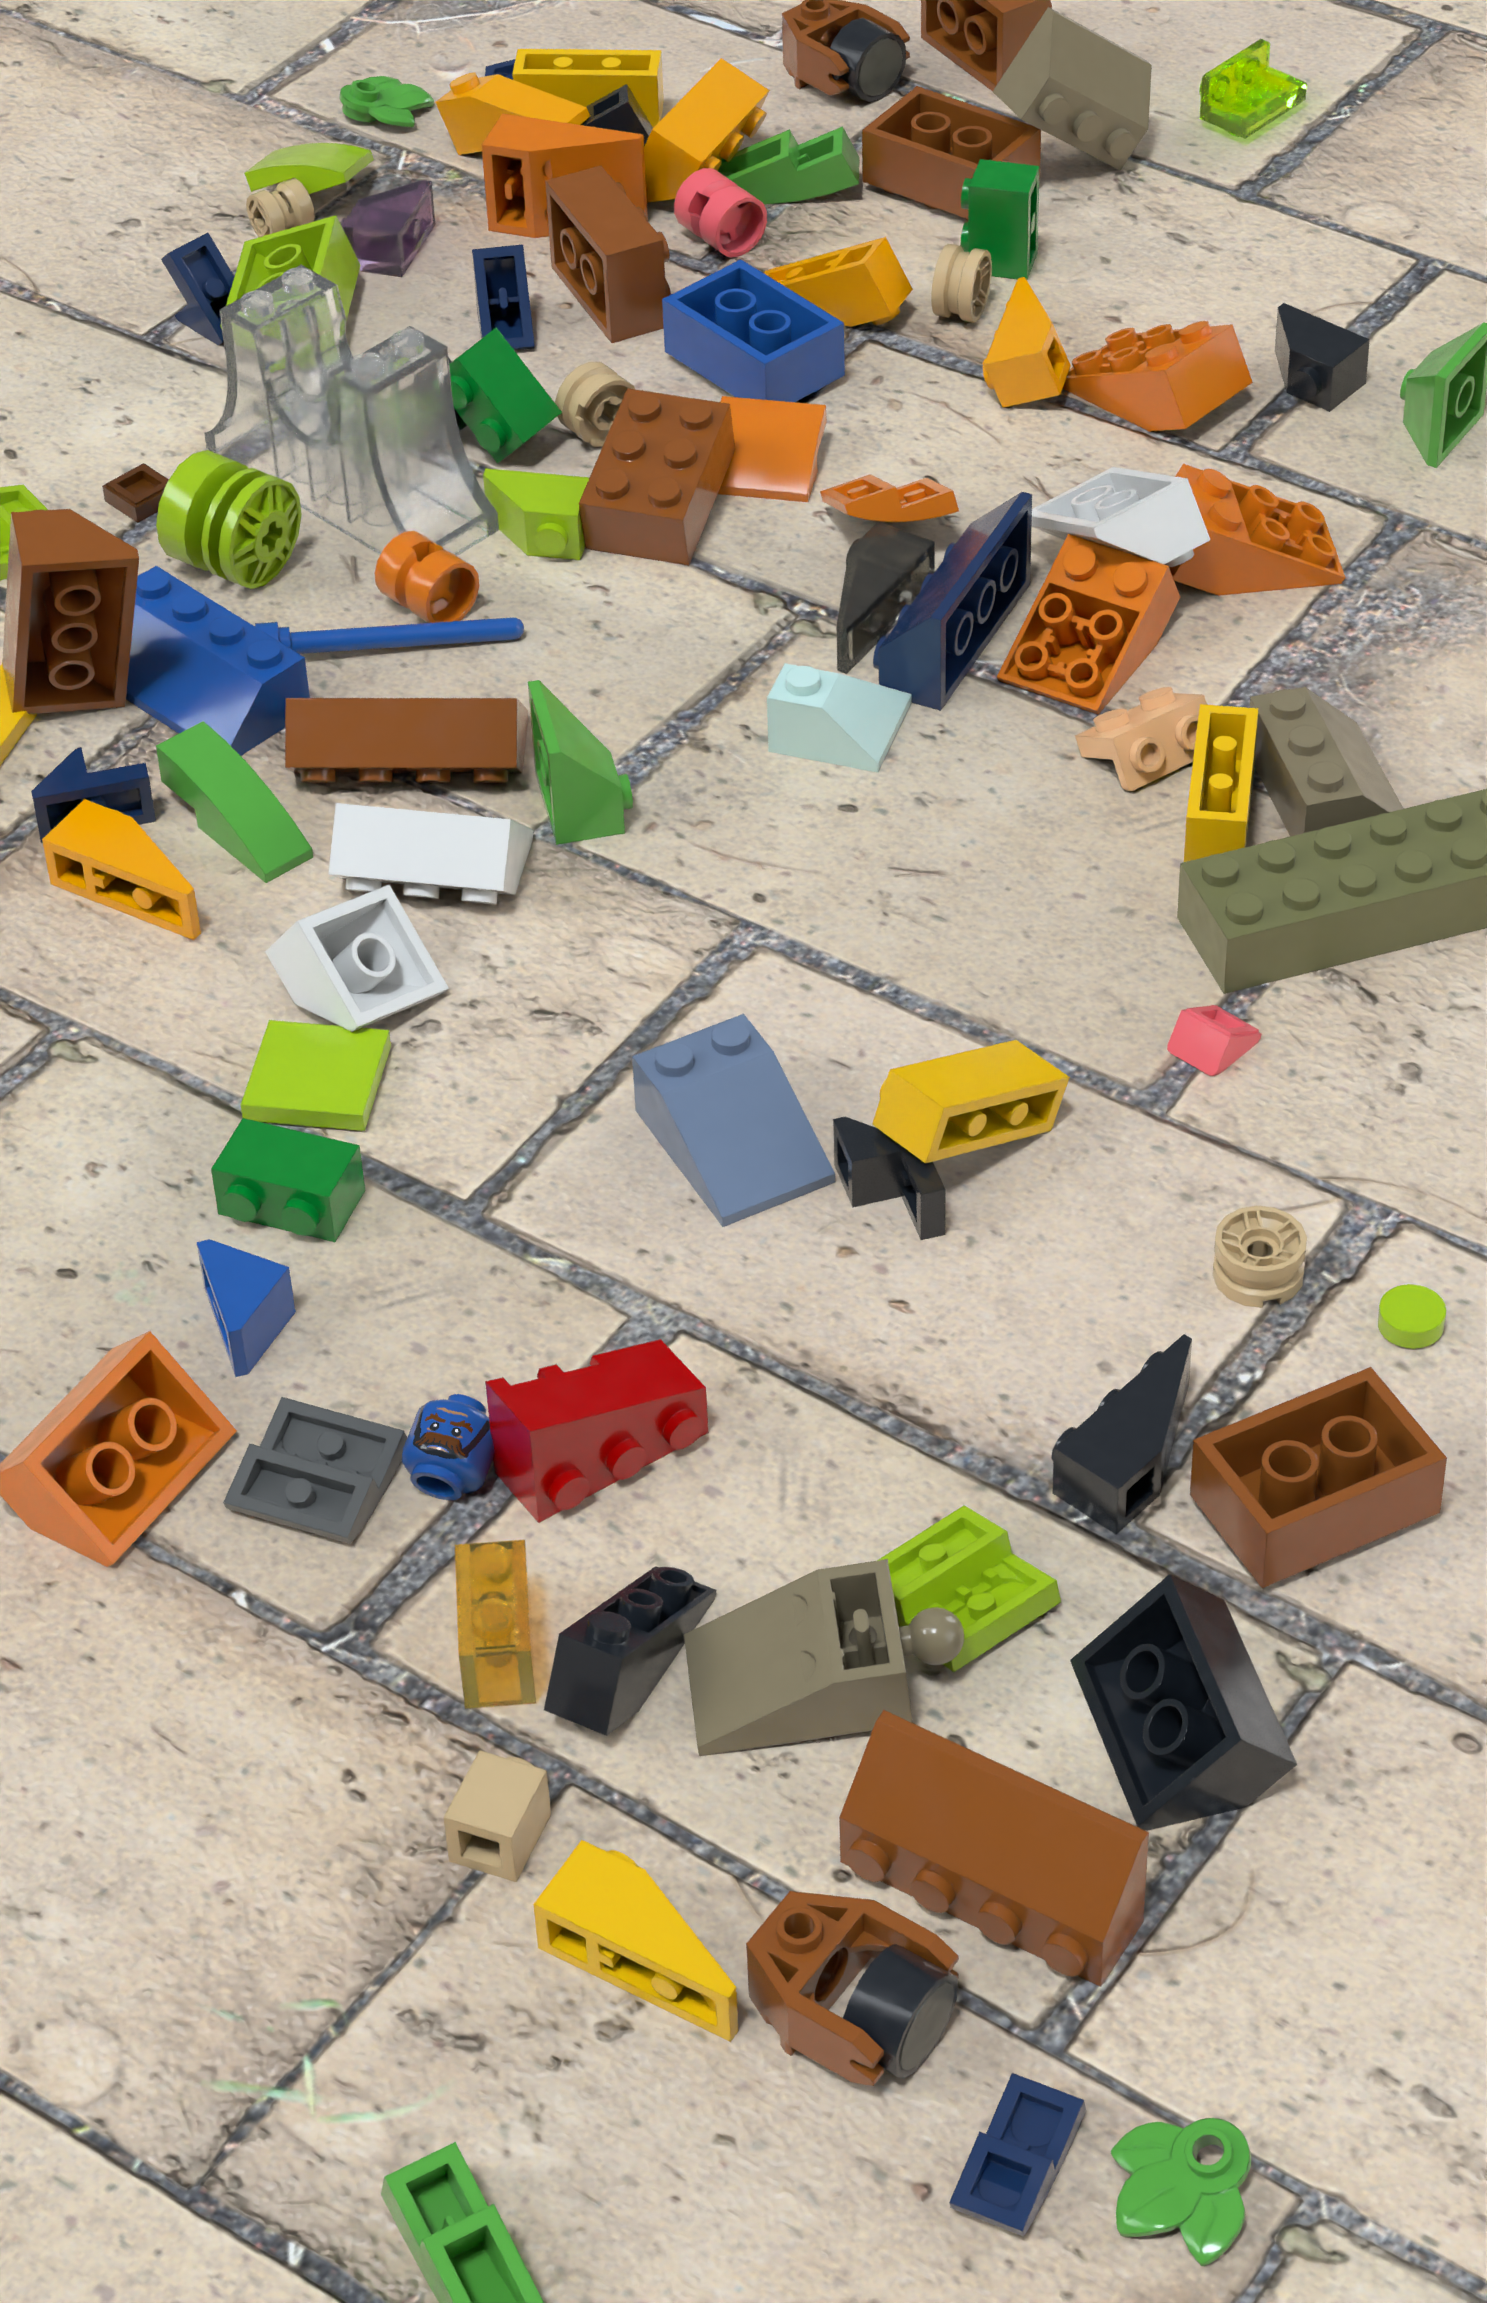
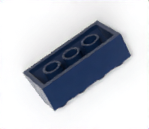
M1020 492L970 523L956 543L952 542L949 544L940 566L934 574L929 573L925 577L918 596L911 605L906 604L902 608L896 626L887 637L882 636L876 645L873 666L879 670V685L912 694V703L939 711L942 710L1030 585L1032 494Z

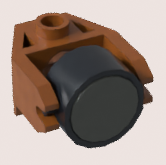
M804 0L800 5L782 13L783 65L788 74L794 77V85L797 89L800 90L810 84L829 96L846 90L862 100L872 102L880 100L890 93L900 80L905 68L906 59L910 58V53L906 50L905 43L910 41V36L900 22L866 4L842 0Z
M789 1891L746 1943L749 1998L764 2021L772 2025L779 2034L780 2045L784 2052L792 2056L797 2050L852 2083L874 2086L883 2075L884 2070L899 2078H906L915 2073L927 2060L939 2042L949 2023L957 2000L959 1974L952 1968L959 1961V1956L938 1935L875 1900ZM871 1957L874 1958L853 1991L843 2018L829 2011Z

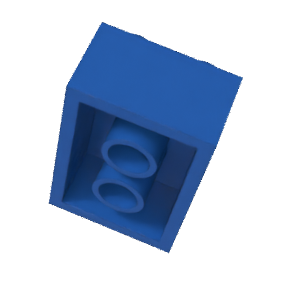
M741 259L662 299L665 352L734 397L796 402L845 376L844 323Z

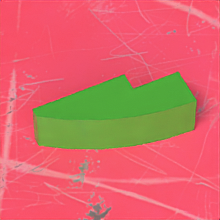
M843 126L799 145L789 129L737 151L729 162L722 158L718 172L766 205L820 197L858 185L860 157Z
M204 721L156 745L161 782L195 809L199 829L262 881L268 883L313 858L312 847L273 792L229 743Z
M456 2142L384 2176L381 2196L439 2303H544L495 2205H487Z

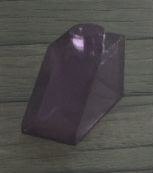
M420 180L359 199L347 218L341 220L340 224L361 265L359 271L403 277L436 224L432 181Z

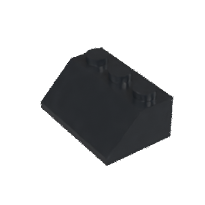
M1171 1574L1165 1577L1070 1660L1136 1825L1141 1829L1148 1831L1246 1808L1297 1765L1225 1600Z

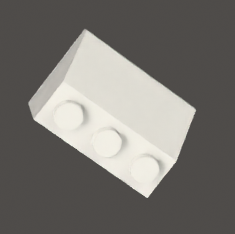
M1112 467L1032 509V527L1063 540L1066 539L1068 534L1169 567L1177 566L1190 560L1194 556L1193 549L1211 540L1188 478Z
M336 803L329 875L346 879L345 889L369 893L381 888L382 883L404 885L403 895L439 899V890L444 888L462 890L461 901L497 904L498 894H516L532 845L534 830L511 819Z

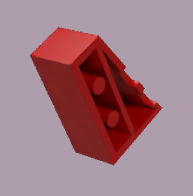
M661 1339L593 1355L590 1361L591 1366L563 1372L557 1364L539 1368L538 1379L510 1385L504 1377L485 1381L490 1432L495 1450L493 1458L495 1474L538 1523L562 1510L574 1508L592 1494L619 1480L634 1476L641 1468L675 1450L690 1446L698 1438L709 1433L706 1387Z

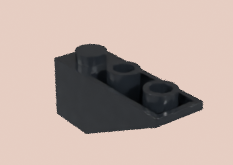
M1185 1334L1164 1352L1157 1351L1152 1354L1138 1375L1121 1390L1113 1389L1101 1401L1097 1411L1077 1428L1070 1427L1064 1431L1052 1450V1493L1116 1535L1160 1496L1189 1387L1192 1338Z
M653 1567L559 1633L544 1711L607 1736L639 1712L685 1644L684 1634L696 1628L715 1600L717 1590L695 1582L693 1576L684 1570L674 1567Z

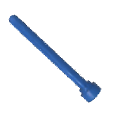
M515 617L290 632L289 627H278V622L255 623V627L299 654L515 640L524 633L523 622Z

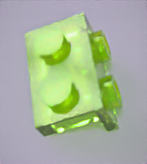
M1259 39L1203 75L1199 88L1201 96L1200 119L1226 130L1233 136L1246 139L1305 101L1307 83L1269 67L1270 42Z

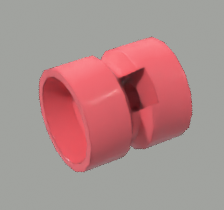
M703 168L692 173L683 182L675 198L674 215L678 222L727 257H739L748 253L757 245L764 234L767 224V210L763 202L713 168Z

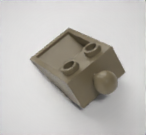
M888 1559L815 1570L684 1634L699 1756L872 1731L877 1718L883 1710L913 1723L904 1655L914 1654L922 1662L931 1665H941L953 1660L961 1651L964 1643V1629L960 1620L949 1610L933 1607L919 1612L912 1619L909 1626L899 1627Z

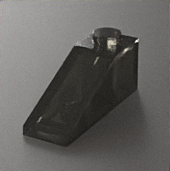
M878 521L862 538L856 539L852 543L846 557V571L836 625L837 671L847 674L878 643L880 638L885 636L897 624L902 608L906 604L911 605L918 596L925 577L929 573L934 574L935 572L934 541Z

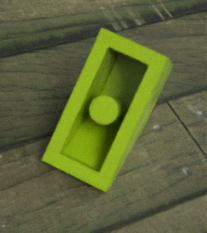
M485 468L483 480L487 519L527 556L581 560L585 549L579 501L590 477Z

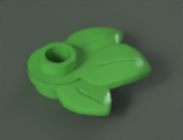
M386 76L369 77L353 81L352 84L341 88L339 96L343 104V113L351 119L362 122L378 120L385 124L403 127H414L415 120L411 111L433 107L434 104L431 95L422 88L412 84H402L398 79Z
M1218 2118L1200 2119L1185 2128L1164 2122H1151L1135 2127L1126 2133L1112 2148L1111 2155L1126 2172L1131 2174L1125 2181L1117 2200L1116 2224L1121 2236H1150L1168 2232L1179 2227L1190 2253L1201 2266L1209 2265L1231 2246L1240 2233L1245 2221V2208L1238 2187L1245 2181L1251 2167V2151L1248 2142L1235 2125ZM1217 2145L1224 2149L1222 2158L1215 2164L1203 2165L1196 2161L1199 2151L1206 2146Z

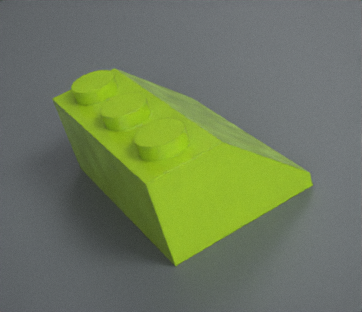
M331 216L244 242L220 325L224 335L291 363L310 358L312 360L324 359L340 349L361 265L337 216Z

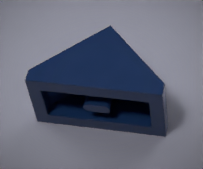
M523 244L472 249L476 305L481 339L497 328L514 350L535 348Z

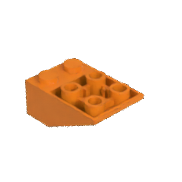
M502 113L481 144L488 231L531 238L548 237L549 226L545 181L597 166H602L615 183L620 182L626 196L635 207L642 208L648 221L643 134Z
M1199 321L1182 329L1175 330L1172 329L1170 324H1164L1142 333H1136L1134 328L1116 331L1105 338L1107 345L1101 349L1083 353L1072 360L1073 367L1069 370L1062 389L1147 431L1188 428L1253 382L1233 324L1210 326L1208 321Z
M1183 463L1175 477L1188 478L1211 540L1193 549L1194 556L1190 560L1180 565L1169 567L1174 581L1218 596L1342 584L1345 575L1325 517L1318 508L1304 501L1294 503L1277 497L1271 491L1259 485L1249 487L1229 480L1217 470L1207 468L1203 471Z
M1068 534L997 675L998 681L1099 715L1156 647L1180 599L1169 566Z

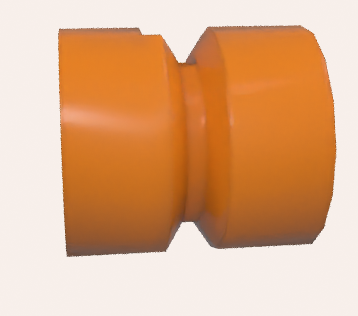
M416 531L403 532L394 537L384 547L377 560L374 573L376 586L382 594L401 606L410 609L412 613L428 623L461 621L471 610L480 586L479 574L474 566L455 554L444 550L442 546Z

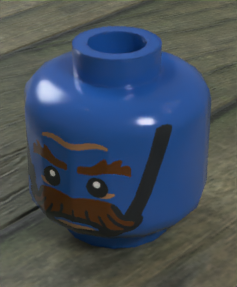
M453 1394L448 1397V1400H432L419 1408L402 1452L403 1465L408 1473L411 1474L410 1481L417 1489L438 1499L457 1500L461 1498L462 1494H470L483 1486L491 1467L495 1450L490 1432L489 1417L486 1415L487 1410L481 1402L466 1395Z

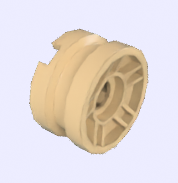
M947 244L943 247L935 267L931 291V305L936 316L949 318L954 313L959 314L960 318L964 321L977 322L980 319L988 299L992 275V260L988 250L975 248L969 253L964 252V249L959 245Z
M587 362L578 366L567 375L559 387L555 404L562 413L557 417L561 424L575 432L583 441L590 443L594 447H603L627 388L635 389V387L602 362Z
M1256 1205L1239 1208L1226 1215L1217 1226L1212 1276L1217 1289L1228 1299L1250 1307L1263 1308V1301L1277 1299L1281 1305L1292 1299L1303 1284L1307 1235L1302 1224L1291 1214L1275 1207Z

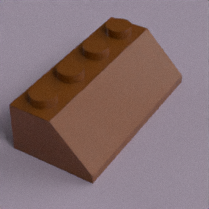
M71 509L11 512L2 664L12 713L27 711L28 714L125 707L139 568L138 550Z
M286 698L285 768L293 773H301V782L335 783L336 773H358V782L374 784L393 783V773H416L417 783H450L451 773H473V782L508 783V773L523 772L528 710L518 698Z
M883 1710L875 1722L839 1817L840 1862L849 1866L863 1879L872 1882L881 1881L914 1897L920 1905L932 1912H945L979 1928L986 1937L994 1942L1004 1945L1012 1944L1045 1960L1050 1967L1063 1975L1079 1976L1101 1987L1144 1922L1149 1832Z

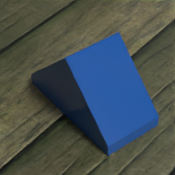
M210 1239L196 1242L204 1289L235 1377L247 1375L296 1312L289 1267Z

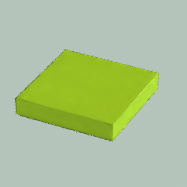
M269 1020L241 1102L242 1118L267 1123L365 1131L391 1048L389 1030L360 1028L351 1032L335 1025Z

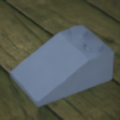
M744 1014L632 1056L635 1111L722 1227L835 1183V1172L774 1051Z

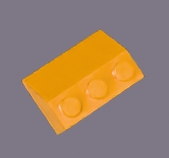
M720 58L652 129L644 146L647 203L675 199L679 188L692 173L703 168H713L718 171L722 158L729 162L742 145L744 135L752 138L762 125L767 113L761 108L770 90Z

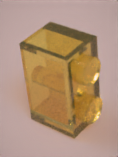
M525 1539L455 1545L458 1653L465 1709L535 1704L531 1594Z

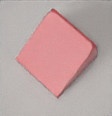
M1216 1005L1187 1008L1180 1012L1168 1042L1167 1050L1205 1074L1216 1076L1259 1042L1262 1033L1259 1032V1029Z

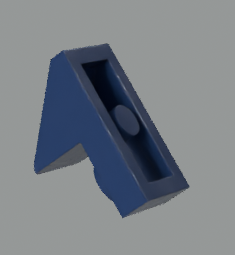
M206 233L169 252L161 260L187 302V305L175 315L176 319L219 346L232 339L224 335L220 325L234 275L210 234Z
M79 747L71 752L31 791L41 843H43L42 839L84 799L131 816L139 825L156 822L146 763L87 773L82 748Z

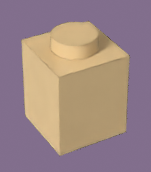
M479 1750L443 1817L449 1862L517 1882L551 1816L547 1770L537 1768L521 1758H504Z

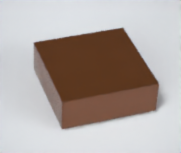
M143 463L103 485L104 500L139 523L158 512L159 502L169 479Z

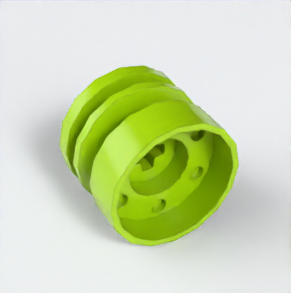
M209 450L196 452L179 464L165 486L159 502L156 522L159 544L166 555L202 570H210L212 574L246 588L254 589L265 586L280 573L294 549L299 536L302 516L300 497L293 484L255 468L248 469L244 464Z

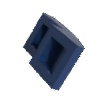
M1012 2073L986 2134L979 2131L950 2199V2208L1024 2236L1044 2203L1086 2113L1084 2100Z

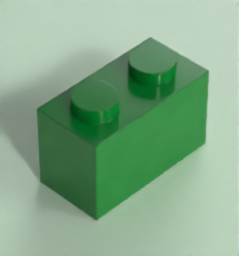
M980 159L973 177L965 178L963 182L961 208L968 209V222H965L963 225L960 246L964 249V252L969 253L975 248L988 250L991 254V276L1009 279L1025 277L1026 280L1029 277L1038 254L1040 166Z
M497 328L493 329L432 378V381L442 392L447 403L457 411L475 434L479 444L489 452L497 464L562 413Z
M242 1118L211 1168L219 1215L331 1242H336L366 1191L360 1145Z

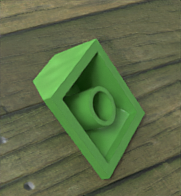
M1483 322L1433 350L1416 369H1410L1403 379L1400 389V398L1405 400L1403 424L1428 466L1437 468L1484 415L1487 389V323Z
M540 680L529 681L528 692L535 774L556 845L625 834L624 810L633 808L632 791L628 775L617 774L611 752Z

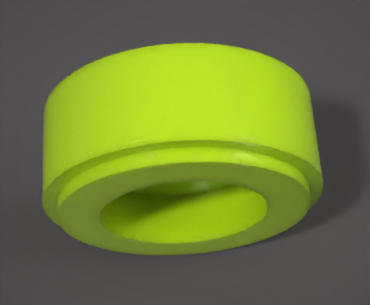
M1414 1284L1394 1287L1387 1291L1380 1300L1378 1328L1389 1342L1397 1346L1411 1349L1430 1346L1438 1341L1444 1332L1446 1305L1435 1291L1427 1287Z

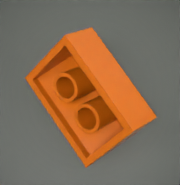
M148 1331L112 1348L0 1463V1496L31 1530L108 1567L113 1565L237 1430L151 1331Z

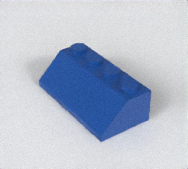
M158 566L138 575L126 700L178 734L204 721L226 740L240 756L285 728L286 698H310L305 657Z

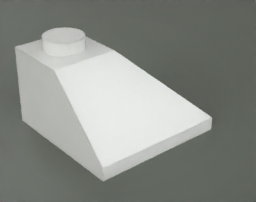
M390 885L296 921L265 951L296 1005L351 1032L439 996L449 989Z

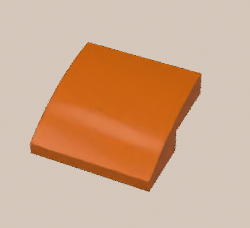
M722 396L720 402L730 404L735 452L718 494L809 502L818 472L817 453L827 423L826 405Z
M869 474L820 491L824 503L849 516L881 522L920 521L959 511L954 491L928 478L896 488Z

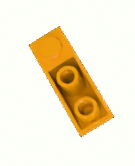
M1025 277L1017 279L1011 297L1006 303V309L999 327L995 331L988 355L983 361L985 382L990 389L995 390L1002 408L1060 395L1071 367L1051 319Z

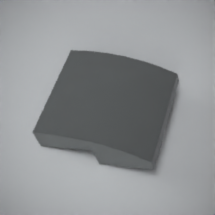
M281 1397L260 1446L249 1443L223 1503L226 1509L351 1544L370 1519L391 1483L402 1460L403 1447L407 1436L405 1431Z

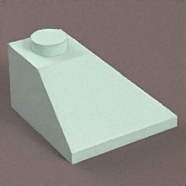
M785 663L767 696L768 752L878 773L912 703V694L840 673L819 670L810 666H797Z

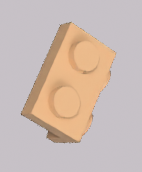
M1163 687L1141 695L1139 697L1140 705L1128 711L1126 709H1116L1095 717L1093 720L1094 727L1075 735L1081 757L1112 759L1122 789L1130 791L1136 790L1193 762L1200 704L1207 705L1203 694L1173 693L1171 687Z

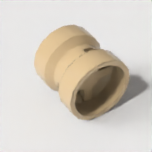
M292 178L279 183L273 192L262 190L247 198V214L258 237L314 222L315 214L311 198L306 188L297 179Z

